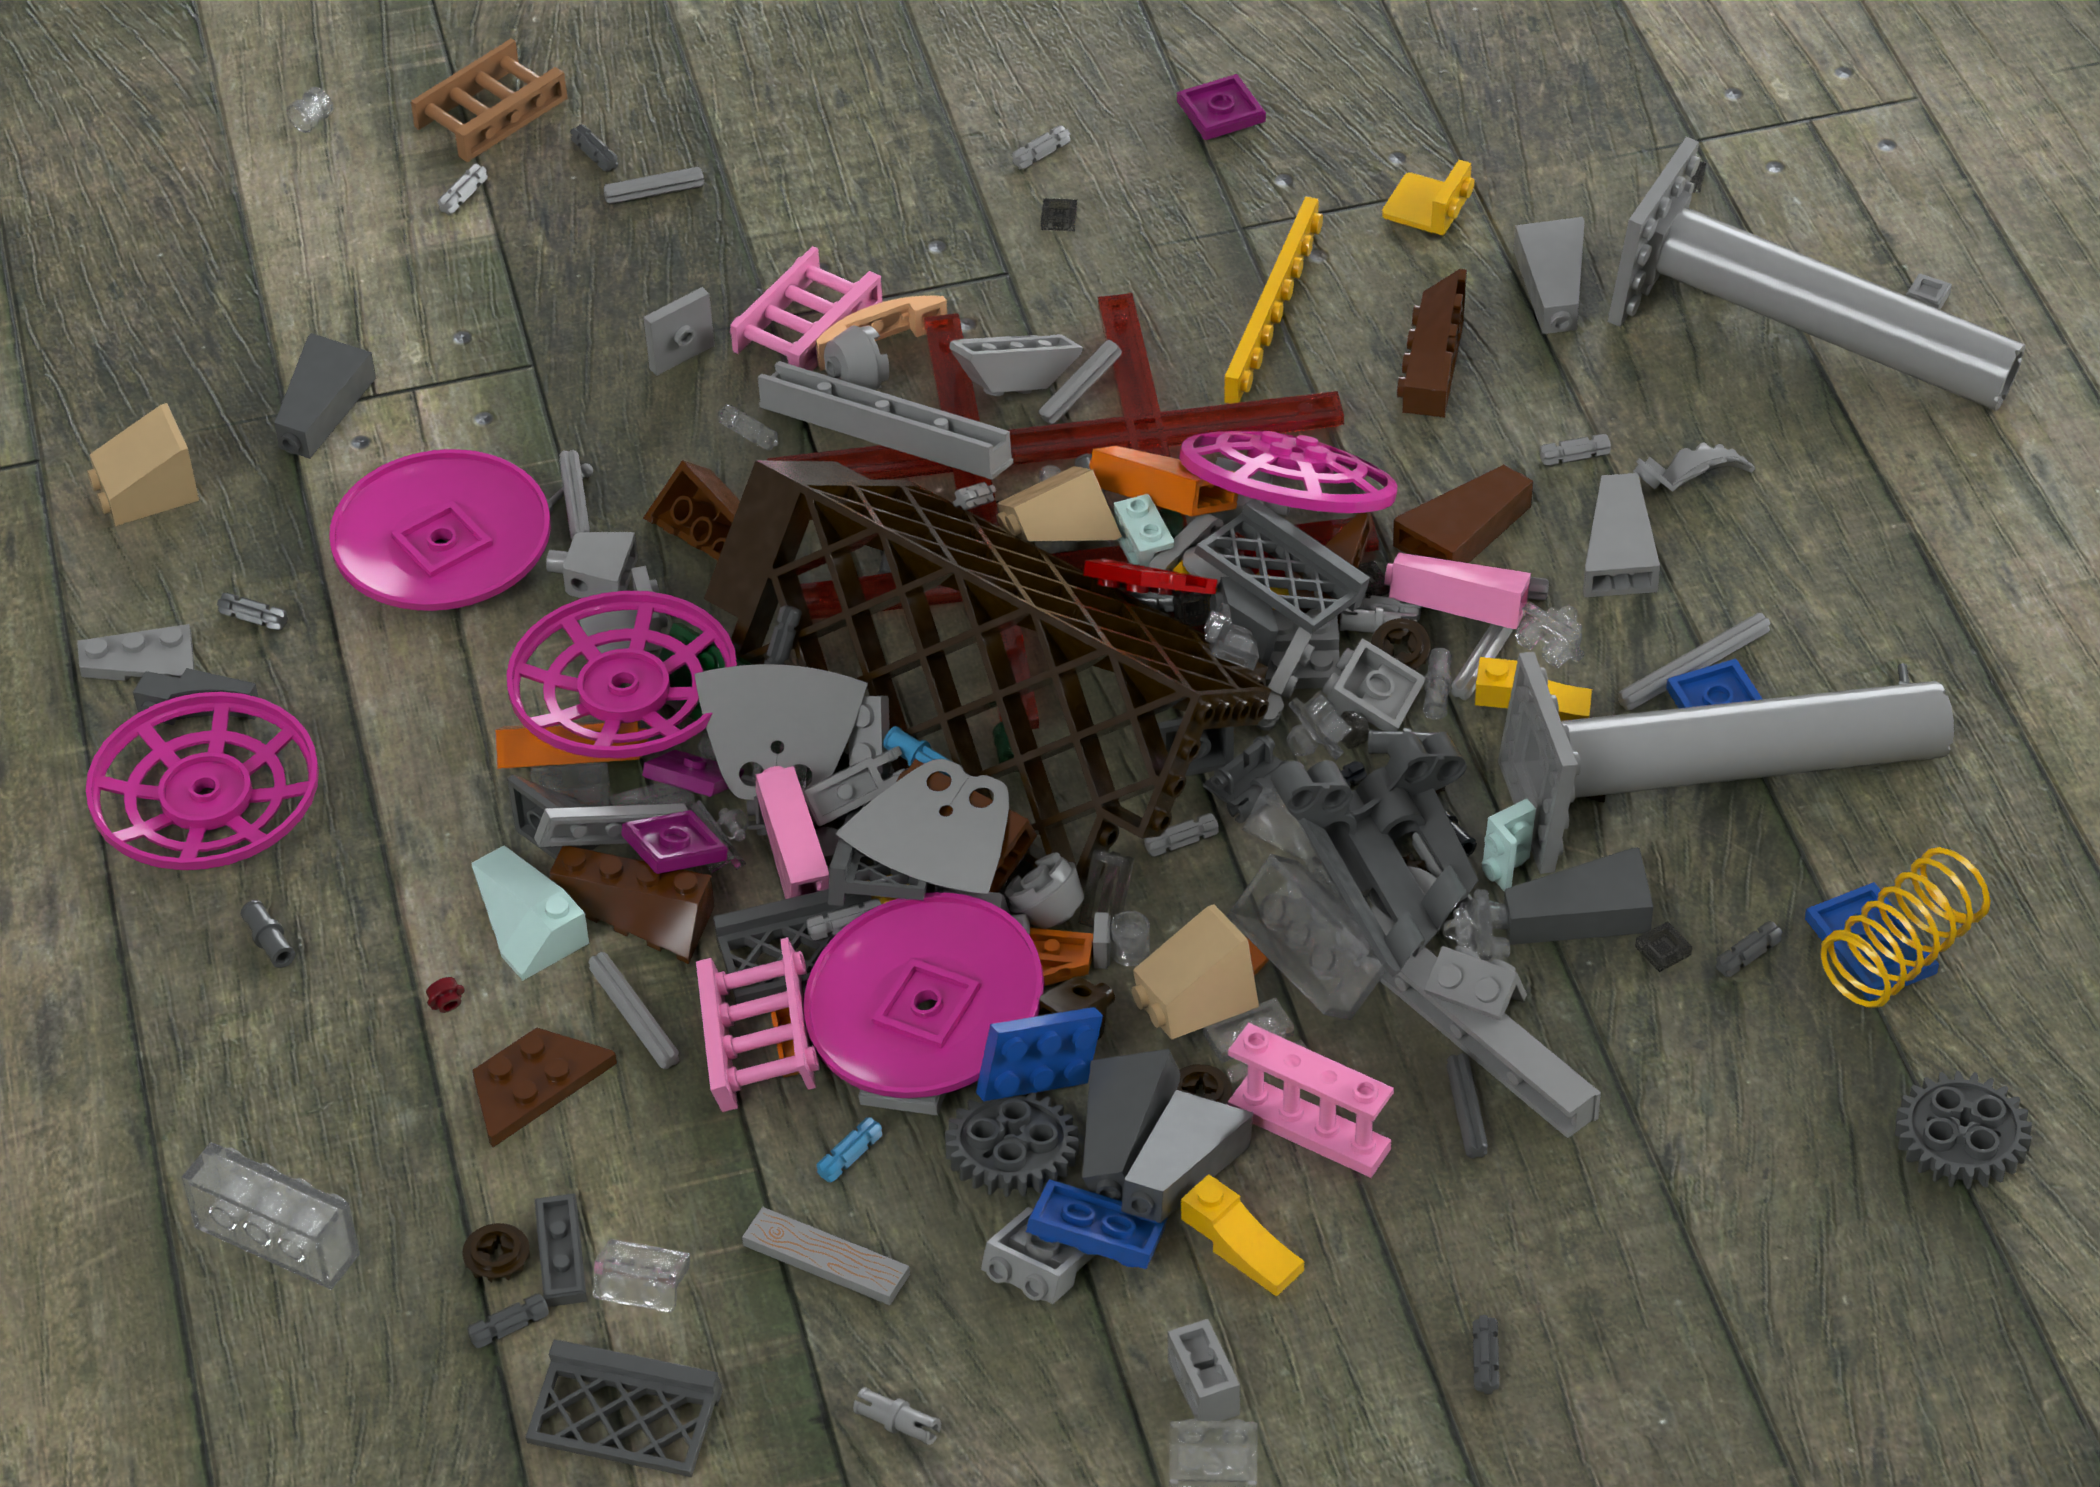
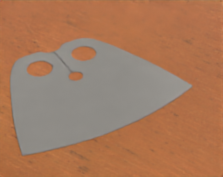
M742 665L694 674L702 714L713 713L706 729L721 774L735 796L754 800V796H757L756 786L745 785L739 776L740 768L747 762H756L761 765L763 770L776 766V760L777 766L783 768L798 764L806 765L810 768L813 778L809 786L802 788V790L832 776L853 730L867 687L866 682L849 676L792 665ZM773 741H782L784 744L783 752L775 754L771 751L770 746Z
M935 759L919 766L894 783L862 808L835 834L871 859L907 876L947 888L988 894L1001 855L1009 812V792L1007 786L998 779L987 775L973 777L966 774L959 764L945 759ZM938 771L948 773L952 780L950 786L943 791L931 790L927 786V779L932 773ZM978 788H988L993 792L994 800L987 807L977 808L969 802L970 794ZM942 806H951L953 808L952 814L947 817L940 815L939 810Z

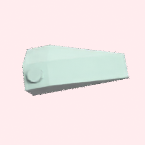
M505 845L471 863L482 900L489 915L492 930H494L501 957L522 981L589 944L585 912L563 888Z

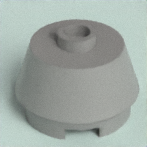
M852 325L830 340L824 350L825 368L828 376L873 390L882 388L881 382L889 379V360L887 353L880 355L875 339L880 337L878 332L871 326L859 327Z
M1058 852L1035 862L1038 866L1037 868L1029 872L1023 879L1017 875L1005 890V894L1011 904L1010 910L1016 915L1027 914L1030 924L1036 928L1048 929L1066 922L1073 916L1075 910L1084 900V893L1075 864L1068 862Z

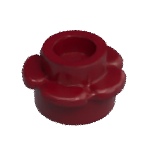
M453 977L439 979L426 990L429 998L427 1004L431 1009H439L442 1013L452 1011L461 1004V997L465 989L462 985H458Z

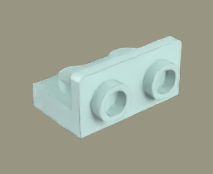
M1144 494L1114 503V519L1122 535L1117 540L1129 563L1148 566L1158 552L1174 547V539L1150 495Z
M1527 798L1488 817L1482 869L1486 877L1492 882L1495 881L1504 892L1505 889L1512 887L1514 868L1521 866L1530 858L1536 808Z

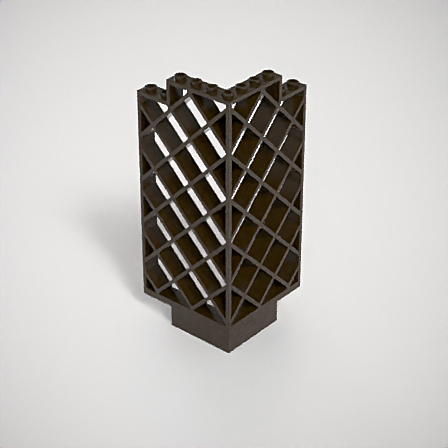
M755 460L704 597L708 602L738 617L731 637L735 654L753 665L764 664L765 660L769 659L767 652L770 643L765 646L762 645L778 603L780 607L784 605L793 606L802 612L799 625L794 627L797 632L792 645L799 666L828 671L818 638L847 626L863 673L862 676L855 679L867 683L866 689H868L870 696H888L889 730L897 726L915 739H919L942 729L953 762L959 764L966 774L973 777L987 775L998 779L1019 770L1036 822L1031 825L1037 835L1040 834L1044 847L1042 849L1032 843L1022 859L1038 867L1035 864L1037 860L1058 852L1068 862L1075 864L1082 888L1094 886L1102 877L1105 870L1104 860L1108 850L1114 845L1119 836L1118 826L1141 839L1159 837L1166 831L1172 819L1170 812L1175 799L1185 788V775L1190 762L1197 757L1200 751L1201 742L1199 740L1204 729L1258 725V722L1264 718L1269 708L1267 700L1272 689L1265 686V675L1269 667L1117 588L1097 585L1098 578L1084 576L1083 570L967 510L964 511L962 507L956 508L952 502L910 480H870L834 461ZM813 520L822 549L795 560L809 521ZM864 545L885 552L896 585V589L868 601L865 599L851 556V552L862 548ZM827 563L842 612L813 624L798 576ZM938 585L960 591L972 629L942 642L940 641L925 595L926 591ZM901 603L917 652L887 665L871 615ZM1014 625L1037 632L1049 668L1048 671L1019 683L1016 682L1000 632L1012 628ZM977 642L993 693L962 706L945 655ZM922 666L938 716L907 728L891 678ZM1091 666L1115 673L1127 712L1096 725L1093 724L1077 673ZM1054 683L1070 735L1038 748L1021 696ZM998 706L1014 758L983 770L966 719ZM1169 708L1184 711L1185 714L1168 754L1155 715ZM1132 724L1149 778L1115 791L1098 738ZM849 739L840 757L849 762ZM1075 747L1092 800L1059 813L1042 760ZM900 756L892 761V765L890 764L891 773H888V777L900 769L909 768L908 761ZM988 788L974 790L992 800ZM1154 789L1143 818L1120 806V802ZM1096 812V819L1076 865L1063 825Z

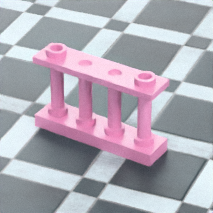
M812 246L802 257L797 258L794 264L744 313L733 320L730 325L733 352L739 354L751 341H754L787 356L788 364L813 371L818 366L816 340L821 334L848 315L882 302L881 276L869 271L855 283L847 281L820 269L818 248ZM815 281L845 295L839 301L832 303L805 291V289ZM795 301L825 315L820 320L812 323L784 309ZM772 321H775L804 335L798 341L791 343L764 331V329Z
M788 937L780 939L783 960L726 974L724 971L718 972L712 958L696 961L710 1090L722 1112L738 1108L736 1092L741 1091L742 1086L799 1071L807 1089L816 1088L814 1071L820 1069L815 1048L813 1046L810 1047L809 1034L804 1019V994L801 975L807 974V968L802 952L794 951ZM785 976L787 988L785 992L732 1006L725 1003V995H729L732 989ZM789 1007L791 1019L789 1024L736 1038L729 1035L728 1027L734 1026L735 1021ZM793 1039L794 1056L741 1070L733 1067L732 1059L738 1058L739 1053Z
M1251 1023L1246 1025L1228 1049V1056L1248 1064V1075L1229 1099L1228 1105L1254 1112L1252 1124L1371 1178L1391 1150V1139L1372 1131V1124L1393 1095L1394 1088ZM1264 1072L1283 1080V1090L1264 1082ZM1300 1088L1320 1097V1107L1301 1099ZM1336 1105L1356 1113V1123L1336 1115Z

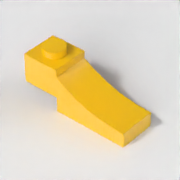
M1479 658L1475 693L1476 706L1508 709L1517 666L1516 660ZM1548 680L1550 694L1555 695L1558 700L1561 721L1589 718L1592 689Z
M1210 1174L1181 1199V1220L1213 1241V1252L1276 1297L1304 1271V1260L1279 1242L1255 1219L1240 1201V1195Z

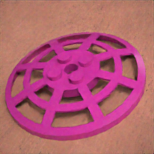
M1272 431L1209 432L1197 434L1184 440L1179 456L1182 465L1188 471L1215 486L1253 499L1293 508L1333 513L1373 512L1390 507L1395 502L1398 485L1385 471L1355 455L1318 442L1316 438L1305 435L1292 436ZM1236 450H1248L1247 456ZM1220 452L1243 466L1233 473L1211 463L1201 455ZM1344 466H1347V467L1352 468V469H1355V470L1351 471L1350 469H1348V468H1346V467H1344ZM1261 471L1284 478L1301 480L1304 482L1306 491L1281 487L1257 481L1250 477L1256 472ZM1369 476L1383 485L1384 488L1377 490L1364 478ZM1353 482L1366 493H1322L1319 483L1339 484Z
M649 591L601 593L561 606L544 616L528 629L517 643L509 659L506 673L508 696L513 711L523 726L537 738L555 748L593 758L620 759L644 756L681 744L706 728L713 713H705L682 730L675 727L691 714L699 702L694 674L703 672V669L696 656L714 642L721 652L725 667L737 666L735 648L729 634L720 622L707 611L689 601L668 594ZM638 610L634 629L609 630L588 637L577 622L583 618L605 612ZM653 612L664 613L683 619L698 627L703 633L686 646L669 635L650 630ZM562 628L574 643L558 655L548 671L526 664L537 647ZM631 641L629 648L615 649L602 654L596 648L612 642ZM646 643L664 647L675 654L662 662L657 656L645 651ZM582 654L588 661L581 669L578 678L561 675L567 665ZM686 664L692 675V687H670L669 674ZM521 677L544 684V701L549 714L529 717L526 714L520 697ZM622 683L632 684L626 688H618ZM556 687L578 692L581 704L561 710L556 700ZM687 700L683 707L668 720L657 713L666 701ZM591 715L605 721L601 732H595L574 723L573 720ZM643 720L651 727L650 729L635 733L617 734L621 723ZM561 725L577 736L596 742L594 745L574 742L559 737L544 728ZM659 734L663 736V738L641 744L612 746L613 743L639 741Z
M204 692L179 696L155 704L135 714L121 724L103 742L95 754L87 773L85 790L89 813L96 829L120 853L140 863L159 868L200 870L230 865L250 858L271 847L286 836L301 821L312 804L318 787L319 767L315 746L307 730L294 716L282 707L246 694ZM214 711L211 731L190 733L165 742L153 728L162 722L183 715ZM229 712L244 713L262 718L275 724L282 730L265 745L248 735L227 731ZM140 736L152 750L136 765L128 781L105 776L115 757L136 737ZM293 739L306 760L308 781L286 785L284 768L276 754ZM209 744L208 752L193 754L183 759H180L175 754L176 751L190 746ZM225 744L243 747L255 754L244 763H241L238 759L224 754ZM161 761L168 768L160 779L158 786L141 784L146 774L158 762ZM267 764L274 777V787L252 789L250 776ZM204 788L214 789L208 794H198ZM101 790L124 795L125 811L132 827L111 832L102 815L100 804ZM303 796L297 808L281 825L269 834L260 831L275 816L284 799ZM137 798L160 801L163 813L144 822L137 809ZM271 801L265 812L253 824L248 823L241 817L250 803ZM171 824L189 830L186 842L168 839L156 832ZM227 825L237 833L221 840L203 842L206 830L217 829ZM144 837L158 846L182 852L179 858L159 856L141 851L126 844V842ZM243 840L251 843L227 853L197 857L199 852L223 849L240 843Z

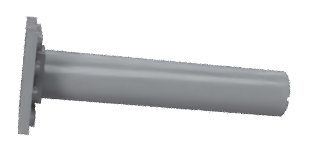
M1689 137L1684 139L1630 217L1608 322L1621 327L1628 315L1632 317L1635 315L1640 305L1642 294L1648 295L1659 276L1663 274L1995 411L2001 407L2003 400L2008 395L2020 368L2025 352V344L1690 209L1689 206L1695 186L1690 181L1698 169L1700 158L1696 156L1699 141Z
M1534 652L1519 653L1498 764L1513 804L1527 798L1536 808L1531 852L1539 873L1543 874L1555 872L1558 856L1563 854L1564 829L1569 827V804L1574 802L1575 798L1943 758L1949 754L1951 750L1949 745L1953 743L1954 719L1949 697L1944 694V687L1937 681L1561 721L1557 697L1551 695L1548 689L1546 669L1539 666Z

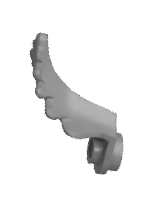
M1703 442L1694 451L1683 448L1677 452L1667 470L1649 457L1645 462L1638 458L1636 461L1638 465L1633 472L1638 473L1639 477L1655 490L1662 483L1671 491H1675L1692 478L1710 469L1732 466L1752 473L1755 467L1743 456H1739L1734 449H1725L1722 444H1716L1713 449Z

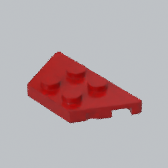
M1110 559L1085 560L1083 572L1084 576L1098 578L1097 585L1120 588L1121 582L1122 587H1126V591L1148 593L1149 587H1151L1150 592L1172 595L1173 590L1215 594L1217 579Z

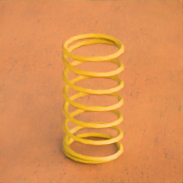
M1941 847L1928 849L1921 858L1913 862L1911 872L1900 873L1895 878L1894 886L1884 887L1878 893V901H1867L1861 909V915L1850 916L1845 921L1844 930H1834L1822 941L1820 956L1824 971L1831 983L1842 995L1856 1004L1869 1008L1883 1007L1890 1000V996L1896 995L1904 988L1906 981L1913 980L1921 973L1922 967L1929 966L1938 957L1939 952L1946 951L1954 943L1955 938L1962 937L1971 928L1972 923L1979 922L1989 913L1991 900L1987 884L1981 873L1968 859L1955 851ZM1945 854L1952 856L1964 864L1975 876L1982 888L1983 894L1981 909L1977 913L1973 914L1971 899L1961 880L1943 863L1930 859L1933 855ZM1927 865L1939 868L1950 877L1960 890L1966 904L1967 914L1952 908L1941 890L1928 880ZM1919 868H1920L1921 875H1918V874H1917V870H1918ZM1905 879L1912 880L1914 889L1923 903L1910 892L1901 889V884ZM1918 881H1920V882H1922V883L1924 884V886L1926 887V889H1927L1928 893L1930 894V896L1932 897V899H1933L1942 909H1944L1945 911H1943V910H1941L1939 907H1937V906L1926 896V894L1924 893V891H1923L1922 888L1920 887ZM1895 893L1898 904L1906 916L1919 928L1933 935L1934 944L1932 947L1921 945L1914 927L1906 917L1893 906L1884 903V898L1888 894ZM1902 896L1917 906L1925 916L1929 926L1911 912ZM1924 904L1937 915L1950 921L1949 932L1938 931L1931 913ZM1872 908L1879 909L1882 920L1895 936L1903 943L1916 949V961L1904 959L1898 943L1888 930L1877 921L1867 918L1868 912ZM1886 910L1903 924L1910 933L1912 940L1896 928L1888 917ZM1855 922H1862L1865 933L1874 946L1886 957L1899 963L1901 971L1899 976L1888 974L1881 957L1873 947L1859 935L1851 932V927ZM1956 923L1963 924V925L1957 930V928H1956ZM1869 925L1885 937L1895 954L1877 939ZM1939 937L1947 938V939L1940 945ZM1840 940L1847 941L1849 949L1857 960L1869 971L1883 978L1884 990L1872 989L1857 981L1847 972L1837 958L1834 942ZM1858 948L1866 953V955L1875 963L1876 967L1872 965L1860 953ZM1827 950L1832 963L1847 981L1868 994L1881 997L1875 1001H1866L1848 991L1830 968ZM1922 951L1929 952L1930 954L1924 959ZM1906 966L1914 967V968L1907 974ZM1890 980L1897 982L1892 988Z

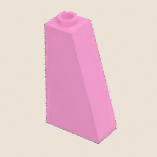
M1398 553L1393 564H1387L1384 585L1390 586L1389 597L1399 601L1506 628L1517 629L1527 607L1531 573Z
M774 766L767 768L760 774H756V794L785 899L828 889V867L794 766L787 768Z

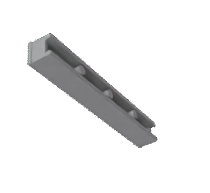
M781 361L775 364L776 372L771 376L765 374L758 376L759 407L992 480L1013 464L1010 431Z
M1373 906L1370 909L1387 936L1395 923L1380 909ZM1357 921L1347 926V933L1354 938V942L1346 947L1348 955L1565 1137L1569 1138L1589 1122L1599 1118L1601 1092L1507 1014L1504 1013L1502 1020L1499 1021L1427 995L1424 988L1438 957L1426 947L1415 958L1412 954L1401 971L1393 977L1381 965Z

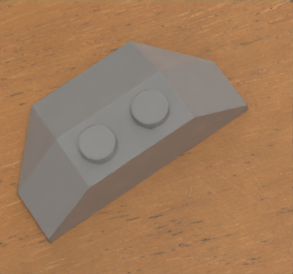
M1062 334L959 339L951 341L949 347L970 380L982 386L985 393L995 396H1002L1004 392L1010 391L1029 394L1032 390L1047 389L1081 355L1083 349L1082 346Z

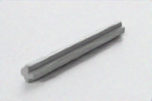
M1756 613L1619 691V704L1626 711L1633 710L1666 691L1667 678L1708 667L1768 633L1770 630L1769 625L1771 624L1769 619L1765 618L1763 613Z

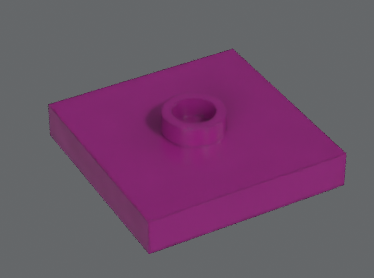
M1238 74L1177 92L1178 104L1204 140L1266 122V112Z
M674 749L644 763L642 776L647 779L709 797L729 789L717 761ZM740 768L739 776L741 778L744 774V769Z
M692 810L622 823L621 836L656 874L727 860L728 848Z

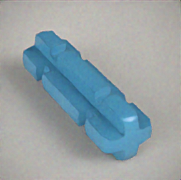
M871 1117L865 1118L856 1126L858 1131L852 1130L830 1151L832 1155H825L817 1163L818 1175L827 1182L835 1181L843 1173L842 1168L846 1170L869 1149L867 1144L873 1145L882 1136V1126L879 1122H876Z

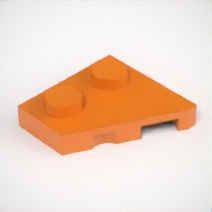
M1030 928L1029 936L1038 951L1043 969L1044 986L1069 980L1074 976L1089 974L1093 955L1092 933Z

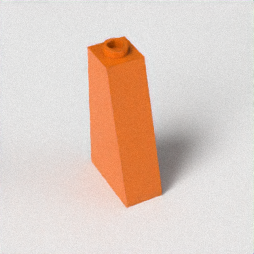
M1119 446L1096 448L1092 451L1089 469L1093 470L1101 489L1130 498L1148 494L1156 506L1191 517L1237 508V493L1215 486L1188 471L1179 459Z
M640 720L621 723L617 734L635 733L647 730V728H641ZM605 721L576 724L595 732H601ZM561 725L544 728L559 737L574 742L594 745L596 742L577 736ZM503 726L495 730L498 769L640 760L642 756L615 759L576 755L555 748L540 740L524 726ZM647 738L633 742L613 743L612 746L641 744L649 742Z

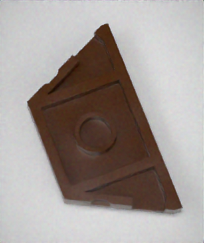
M536 1027L473 1069L474 1082L486 1125L489 1144L495 1147L616 1065V1053L607 1048Z

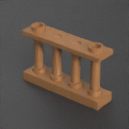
M511 38L411 100L414 126L420 130L435 120L455 134L458 156L469 162L568 99L565 74L556 67L542 76H538L518 62L516 41ZM511 73L527 85L514 92L498 82V80ZM486 89L502 101L489 108L472 96ZM460 104L477 115V117L464 124L447 112Z

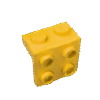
M1458 160L1445 182L1415 173H1406L1383 207L1382 217L1444 236L1454 219L1458 217L1465 201L1472 194L1475 180L1471 178V163Z

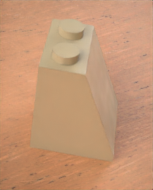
M167 403L159 405L89 454L93 469L87 470L93 491L100 490V493H97L101 510L103 514L110 513L115 526L199 501L188 447Z
M1073 466L996 503L1000 513L996 514L1000 527L1025 541L1117 540L1122 537L1092 469Z
M1215 904L1207 906L1133 969L1136 986L1132 987V995L1137 1007L1145 1009L1156 1028L1161 1027L1171 1039L1259 1007L1248 939Z

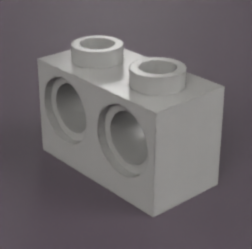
M1205 1319L1168 1331V1363L1199 1428L1240 1415V1384L1209 1320Z

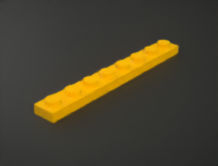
M1306 196L1224 376V403L1238 405L1243 393H1248L1251 389L1254 369H1259L1262 364L1263 348L1271 344L1274 323H1280L1284 310L1283 303L1285 300L1289 301L1291 299L1294 287L1293 280L1294 278H1300L1303 270L1304 256H1310L1312 251L1313 235L1319 234L1321 231L1323 214L1318 213L1319 199Z

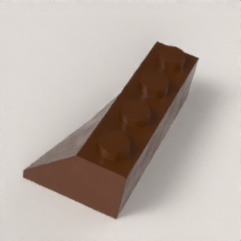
M1459 269L1423 291L1421 305H1414L1412 326H1416V329H1409L1407 349L1411 350V353L1404 352L1402 373L1406 374V377L1399 376L1397 397L1403 398L1402 413L1445 417L1464 325L1467 269Z
M682 460L643 519L658 525L664 531L683 539L689 545L706 552L709 556L718 560L740 500L712 470Z
M562 846L549 872L550 880L566 891L585 912V918L595 923L602 920L613 925L614 931L624 936H628L631 933L646 940L647 946L660 952L663 948L676 954L678 960L687 964L691 961L715 907L711 875L680 869L656 874L645 861L573 846Z

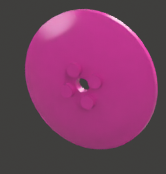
M460 449L432 450L407 455L386 463L371 471L354 484L335 509L330 524L329 540L332 556L339 572L348 583L362 594L378 602L402 609L421 611L448 610L487 600L512 587L525 577L545 551L551 530V520L548 503L543 491L529 474L515 464L500 457L478 451ZM439 539H442V540H444V541H448V542L443 543V544L435 543V541H437V540H439Z
M941 892L926 893L924 901L899 898L879 905L851 921L836 934L821 952L811 970L805 989L804 1019L806 1028L816 1052L827 1067L838 1077L859 1089L894 1098H921L941 1095L978 1081L990 1024L1038 1016L1040 1011L1038 999H1040L1044 991L1043 969L1038 951L1027 931L1015 918L992 903L968 895ZM930 999L937 1001L936 1005L931 1009H918L921 1002H926Z

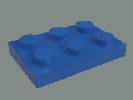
M1737 659L1667 678L1666 690L1678 708L1762 699Z
M1873 882L1807 908L1805 920L1821 941H1823L1834 930H1844L1845 921L1850 916L1861 915V909L1867 901H1878V893L1881 890ZM1885 897L1884 903L1893 906L1888 898ZM1872 908L1868 912L1867 918L1877 921L1888 930L1898 943L1904 959L1916 961V949L1903 943L1895 936L1882 920L1879 909ZM1886 910L1888 917L1896 928L1912 940L1910 933L1903 924ZM1855 922L1851 927V932L1859 935L1873 947L1881 957L1888 974L1899 976L1901 972L1899 963L1886 957L1874 946L1866 935L1862 922ZM1869 925L1877 939L1895 954L1885 937ZM1840 940L1834 942L1837 958L1847 972L1857 981L1872 989L1884 990L1883 978L1869 971L1857 960L1849 949L1847 941ZM1858 948L1860 953L1872 965L1876 967L1875 963L1866 955V953ZM1922 951L1923 958L1925 959L1930 953ZM1935 959L1929 966L1922 967L1921 973L1913 980L1906 981L1904 987L1937 974L1939 966L1937 960ZM1906 966L1907 974H1908L1914 967ZM1890 980L1891 988L1897 983L1896 981ZM1860 990L1868 1001L1880 997Z
M1095 1007L990 1024L976 1088L977 1095L983 1101L1087 1084L1090 1075V1063L1094 1058L1103 1015Z
M1049 1179L1029 1217L1026 1233L1036 1235L1046 1242H1059L1078 1248V1250L1088 1255L1098 1254L1117 1260L1120 1264L1127 1267L1147 1269L1165 1231L1168 1217L1159 1223L1122 1212V1201Z

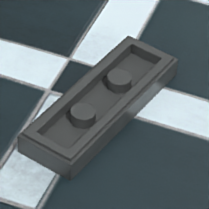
M576 1193L535 1198L544 1300L548 1307L587 1302Z

